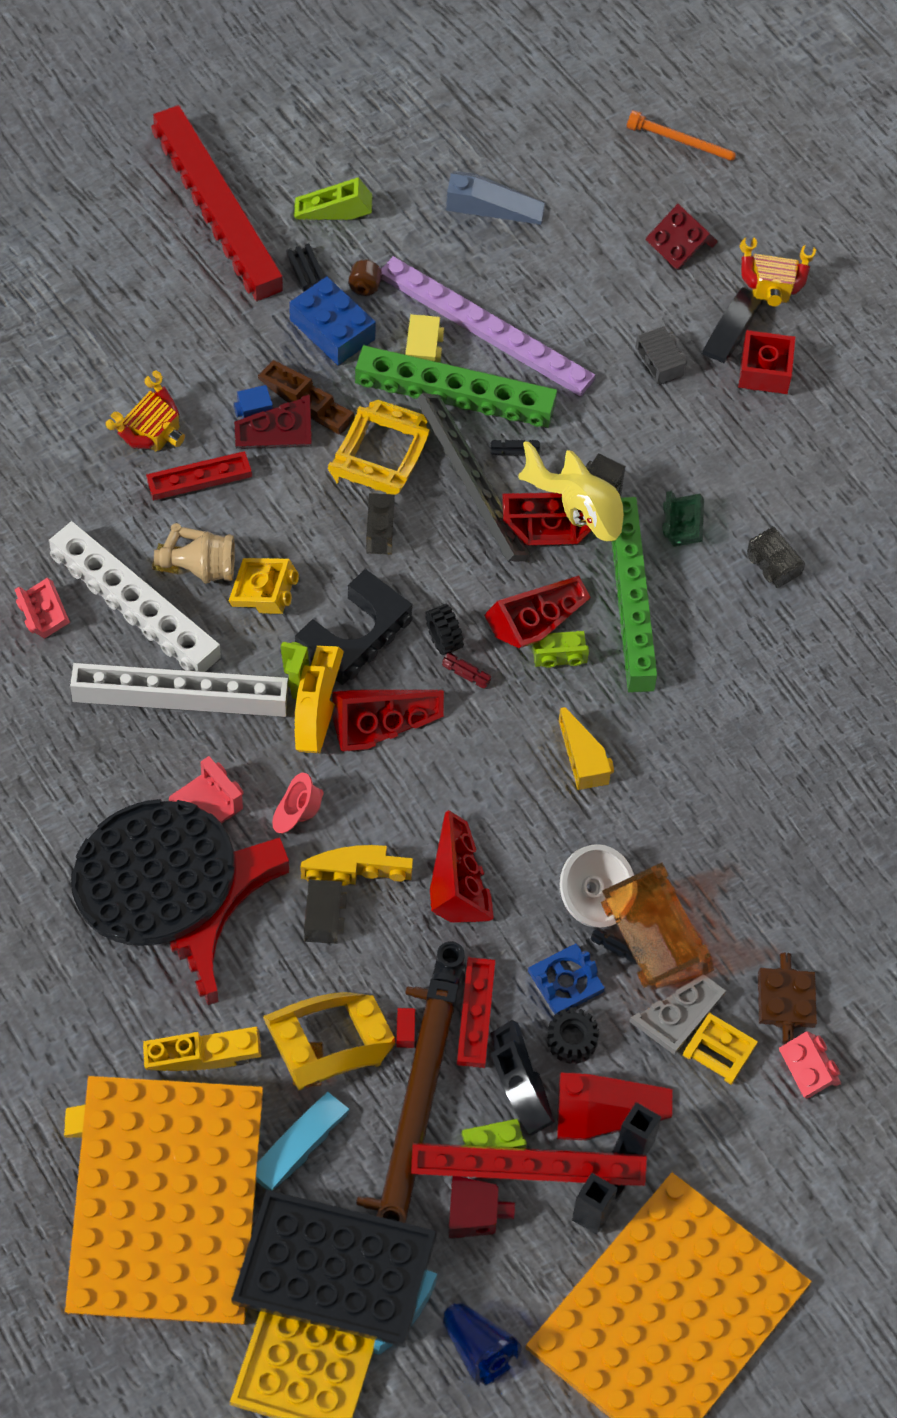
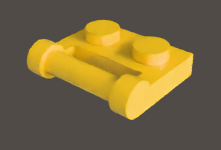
M709 1013L686 1047L683 1056L689 1060H696L724 1077V1081L732 1085L756 1048L758 1041ZM702 1043L734 1064L731 1068L699 1050V1045Z

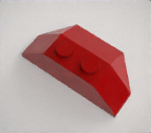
M560 493L503 494V520L526 545L578 544L591 531L588 525L579 527L569 521L563 507L562 494ZM578 510L580 514L578 518L581 522L582 520H584V515L581 510Z

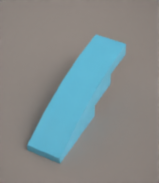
M327 1092L257 1163L256 1181L266 1190L273 1191L307 1161L309 1154L327 1139L329 1131L347 1116L349 1108Z

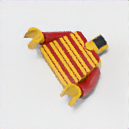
M745 237L739 246L740 250L744 253L741 262V277L743 281L752 289L755 298L767 300L770 306H779L781 302H789L790 296L796 295L806 285L810 270L808 264L815 256V247L813 248L812 255L804 253L806 245L802 247L800 252L802 262L799 264V260L754 253L751 256L752 251L757 246V240L754 237L751 240V247L746 245Z
M153 371L152 375L155 377L156 383L152 382L149 376L145 377L144 382L147 387L154 388L155 391L152 392L150 390L125 418L121 413L113 412L110 416L116 423L108 419L106 427L109 430L117 429V434L130 447L135 449L160 451L167 442L175 447H179L185 439V434L178 431L180 428L179 411L166 387L160 384L162 382L161 373Z

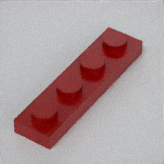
M243 451L146 474V479L154 501L252 477V470L246 452Z
M472 957L467 959L457 1065L485 1068L495 960Z

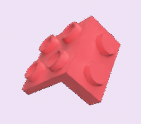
M208 756L200 762L201 775L169 797V801L176 802L181 800L198 805V808L211 813L222 824L243 809V790L236 781H230L221 763H215Z

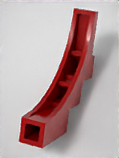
M280 837L234 851L236 858L235 876L229 894L221 907L202 926L181 938L169 942L171 951H177L180 960L187 958L191 973H197L199 980L195 981L198 994L200 997L205 996L208 1005L219 1002L214 978V957L217 942L226 922L237 906L253 891L267 882L289 873V859Z

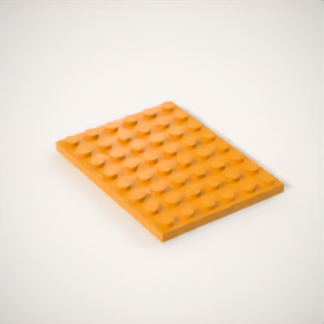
M88 1076L65 1305L66 1314L233 1325L245 1324L246 1307L232 1304L231 1299L252 1236L263 1087Z
M671 1172L529 1340L525 1349L609 1418H704L810 1286L812 1281Z

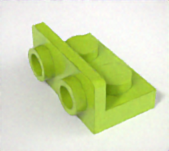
M584 631L549 633L540 642L532 644L535 667L552 668L556 665L578 666L588 662L589 647L586 646Z
M282 642L280 648L284 673L289 676L288 688L291 690L292 699L297 700L304 665L310 666L308 648L297 642Z
M518 1119L465 1129L461 1133L464 1146L522 1149L527 1147L526 1140L522 1137Z

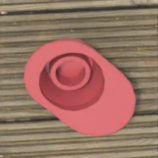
M300 773L292 779L287 792L279 803L272 821L273 829L277 833L283 834L288 832L297 822H304L313 818L320 809L323 790L313 785L311 777L307 773Z

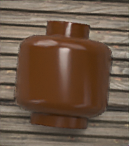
M372 260L357 261L352 266L348 284L350 289L361 296L375 294L380 285L382 270Z

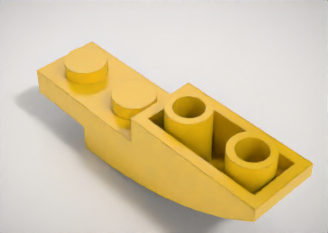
M317 646L311 666L304 665L295 708V748L298 752L321 753L335 706L330 701V696L344 653L340 647Z
M382 845L342 847L320 853L302 861L301 879L311 883H320L321 881L333 882L339 886L356 885L357 875H362L369 879L384 877L401 882L412 879L413 858L386 856L387 846Z
M256 1026L203 1036L199 1032L143 1041L144 1068L155 1071H193L236 1066V1061L261 1057L259 1029Z

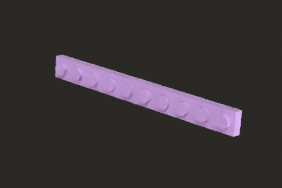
M393 256L381 269V279L578 396L581 397L594 382L595 374L396 257Z

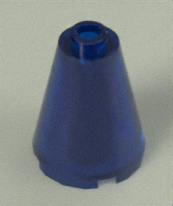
M454 1303L444 1311L442 1323L476 1385L480 1386V1382L485 1386L499 1380L512 1368L509 1365L510 1360L513 1356L518 1359L522 1350L521 1342L516 1337L465 1303Z

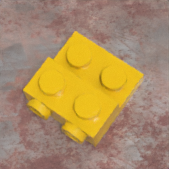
M243 558L228 601L232 607H256L259 613L283 614L285 606L288 607L291 604L292 596L290 590L292 585L298 583V571L290 559Z

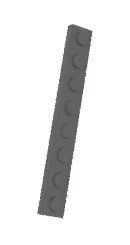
M422 393L416 399L421 407V412L429 421L433 433L438 437L445 454L454 465L456 474L461 478L467 493L475 502L479 514L484 518L489 527L490 534L501 548L502 555L507 561L525 562L531 556L528 549L518 535L503 520V506L440 395Z

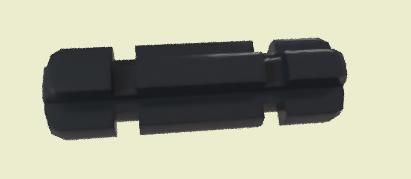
M492 440L491 454L525 455L523 445L525 440H505V442ZM529 440L539 454L540 442L538 440Z
M596 927L590 939L592 942L598 945L603 944L605 949L622 958L624 956L627 957V960L633 964H638L643 956L642 950L635 946L630 947L629 943L612 934L608 935L607 931Z

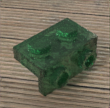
M667 491L666 501L663 502L665 523L662 524V531L664 537L669 539L673 547L703 542L704 498L701 493L676 498L672 491Z

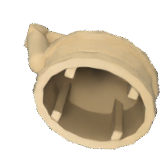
M178 523L172 524L164 546L160 550H154V565H160L162 568H170L171 566L190 570L205 584L219 579L231 581L234 577L235 568L234 535L229 534L224 537L208 531L181 527ZM181 537L194 540L182 548L174 549L178 539Z

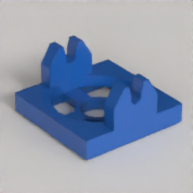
M577 943L528 967V973L554 1014L560 1015L561 1010L565 1009L568 1011L570 1008L588 1001L605 990L597 976L598 970L595 961L591 962L590 953L587 951L582 952ZM560 961H572L582 968L574 972L564 970ZM552 967L557 975L555 981L549 984L546 973ZM562 975H569L573 978L574 984L571 987L565 988L559 984L558 979ZM587 976V986L580 994L576 989L577 980ZM558 990L568 992L571 998H561L555 995V992Z

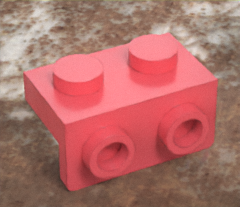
M48 577L27 591L21 587L15 589L18 597L16 603L20 610L24 612L26 616L25 625L31 633H36L45 639L70 623L55 585Z
M806 1031L778 1048L804 1098L808 1099L830 1085L838 1086L841 1084L838 1078L840 1071L833 1060L829 1061L825 1053L827 1046L819 1035L816 1036Z

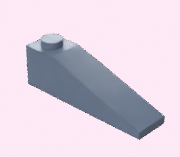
M459 171L451 173L447 190L446 211L541 225L545 206L544 202L478 174Z

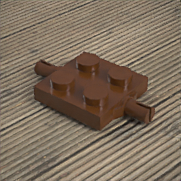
M783 952L779 955L780 968L759 969L758 999L759 1024L775 1025L782 1028V1043L786 1044L794 1039L793 1029L799 1027L815 1028L817 1012L815 972L792 969L791 953L786 955V952Z

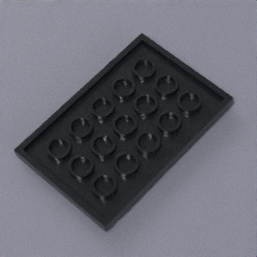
M266 1190L231 1302L234 1305L405 1347L437 1232L411 1224Z

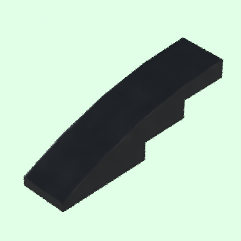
M742 287L715 327L702 354L725 363L741 342L743 333L751 324L754 314L762 305L763 299L755 298L752 290Z

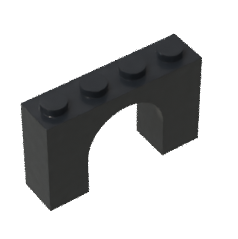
M364 569L348 584V599L369 614L375 622L373 629L367 635L358 639H342L332 634L314 619L295 635V642L308 648L310 661L313 660L317 646L340 647L344 651L336 681L341 685H344L349 679H354L360 672L361 667L366 662L370 663L378 654V650L384 645H389L396 633L401 628L405 629L413 619V604L367 569Z
M636 1102L621 1125L619 1137L612 1153L647 1155L655 1142L661 1116ZM591 1173L576 1197L572 1221L597 1235L628 1185L610 1184L594 1173Z

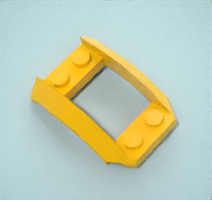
M381 400L370 402L369 407L366 408L359 406L355 419L343 443L336 452L334 460L328 464V470L337 485L344 478L351 482L371 487L374 490L386 492L385 501L398 494L411 475L429 436L430 429L427 428L426 417L423 414ZM370 422L414 436L397 471L355 457Z
M351 992L325 994L302 1000L263 1016L298 1091L318 1080L321 1082L351 1070L374 1065L378 1067L396 1043L395 1037L373 995ZM345 1006L364 1045L339 1051L317 1060L298 1018L321 1010Z

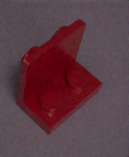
M678 203L646 237V241L677 270L705 243L713 248L719 242Z

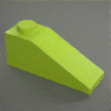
M359 177L295 198L294 217L299 220H351L372 213V193Z

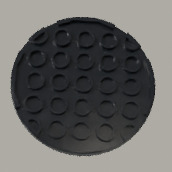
M155 799L125 807L102 821L97 826L98 829L89 839L86 838L76 855L77 860L74 870L71 873V888L74 901L84 920L96 932L119 943L149 946L181 938L202 926L217 912L232 887L236 869V858L226 829L214 815L198 808V805L186 801L177 800L173 802Z

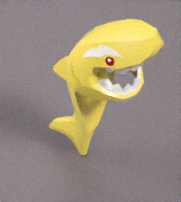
M525 441L523 445L526 464L522 472L519 473V480L527 481L534 484L537 488L548 492L562 494L565 513L573 525L579 527L588 525L597 538L608 542L616 541L622 532L624 517L623 504L616 488L607 481L590 474L580 458L571 450L566 451L565 464L561 474L550 473L545 468L536 448L530 442ZM578 510H581L584 515V520L581 522L578 518L580 516Z

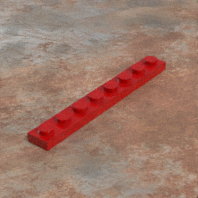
M413 1143L411 1174L585 1183L590 1174L594 1173L610 1184L645 1186L647 1156Z

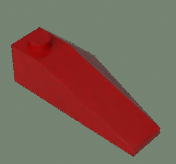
M575 576L498 600L484 616L496 638L514 647L522 648L540 642L591 597L580 576Z
M348 690L332 692V702L335 704L332 719L341 751L369 749L376 746V743L388 738L393 739L399 736L398 734L411 728L416 729L444 717L443 690Z
M448 810L444 815L430 885L431 911L450 923L491 921L494 919L492 896L488 888L484 889L481 880L484 871L482 866H478L473 855L477 849L468 822Z

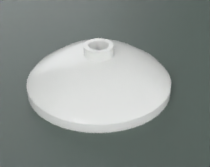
M595 844L578 849L567 859L560 876V892L565 907L577 921L586 926L602 928L618 923L628 914L635 899L636 882L632 868L622 854L609 846ZM588 883L591 885V892L587 890Z

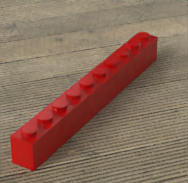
M180 105L153 114L154 125H151L154 137L161 140L162 149L166 156L169 155L171 157L175 172H180L185 189H190L194 204L202 209L204 221L207 224H211L213 235L217 241H221L225 256L233 261V268L237 276H242L247 293H252L255 300L259 301L282 292V274Z

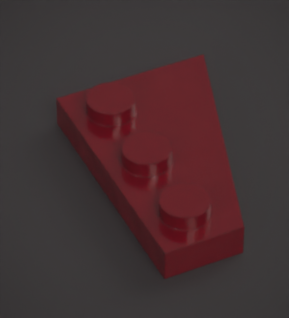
M310 394L294 402H287L269 411H262L235 421L236 449L312 446Z

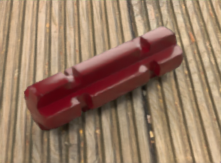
M452 653L446 654L442 661L443 667L450 671L454 669V673L472 683L475 681V685L483 689L489 685L491 681L490 674L484 671L479 672V668L463 659L458 660V657Z

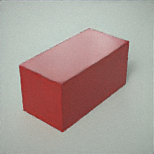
M397 1008L396 1048H414L415 1008Z

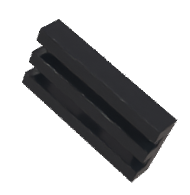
M310 243L305 244V248L297 246L294 251L291 248L286 250L289 262L303 292L325 278ZM305 254H307L309 261L319 281H316L311 271V268L306 260ZM299 256L309 278V284L306 283L295 257Z

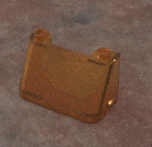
M662 862L602 890L605 900L601 902L604 912L607 917L613 916L640 969L637 972V976L643 988L649 986L651 991L698 978L703 974L707 975L714 971L712 956L694 930L676 895L675 888L667 879L669 875Z

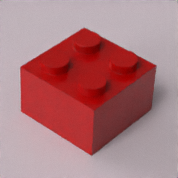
M746 330L738 388L788 394L792 377L796 337Z

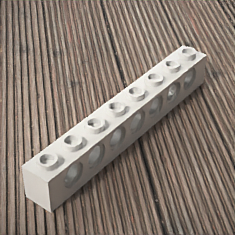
M74 522L68 523L49 539L50 555L58 564L63 563L73 577L76 579L81 578L92 593L100 594L111 609L119 610L129 624L138 626L148 640L157 642L167 656L176 658L185 671L205 672L221 658L220 644ZM150 614H154V615H155V616H153V617H147V615H150ZM167 630H174L171 633L165 632ZM189 645L193 646L192 648H184L185 646Z

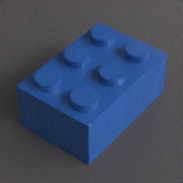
M325 277L289 302L290 321L338 366L359 352L363 345L367 346L376 340V321L328 277Z

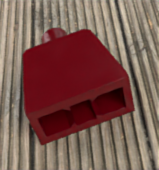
M452 1176L448 1238L492 1235L496 1233L497 1219L514 1220L515 1202L498 1201V1186L496 1184L461 1176Z

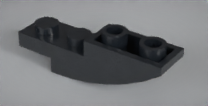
M511 1020L490 1033L495 1048L491 1056L500 1081L517 1116L528 1134L532 1136L555 1121L541 1076L532 1068L519 1023Z

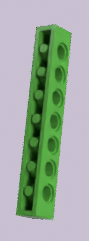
M364 345L355 368V384H360L367 388L373 387L389 393L407 395L415 399L422 393L440 395L446 405L455 406L462 410L481 412L485 415L499 416L510 421L525 422L536 427L549 428L556 405L557 389Z
M637 497L621 498L624 513L622 532L617 540L611 541L627 689L628 692H649L655 689L657 670Z

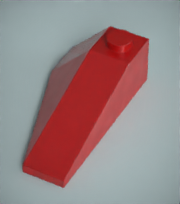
M560 1073L557 1139L586 1141L605 1133L611 1132L613 1134L620 1132L622 1123L636 1102L660 1115V1121L672 1118V1089L592 1074Z

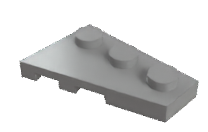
M703 974L676 990L674 994L666 999L652 1004L644 1012L630 1017V1022L675 1055L725 996L726 990Z

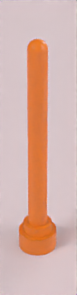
M632 110L626 128L633 131L645 129L730 161L736 158L735 152L648 121L638 111Z

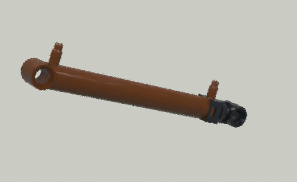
M448 941L439 946L429 989L416 986L406 987V995L426 1000V1006L381 1200L359 1196L356 1201L357 1206L378 1211V1217L394 1218L402 1223H406L417 1175L411 1174L413 1143H424L452 1014H454L460 978L464 969L465 951L459 943L454 941ZM447 957H453L457 961L449 963L446 962L444 959Z

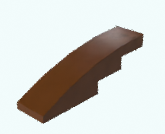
M272 360L258 375V379L288 403L310 394L311 419L339 435L355 419L354 412L335 403L333 395L313 386L311 378L275 360Z

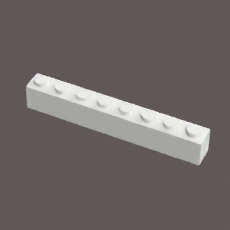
M73 663L70 684L72 700L79 703L286 717L288 678Z

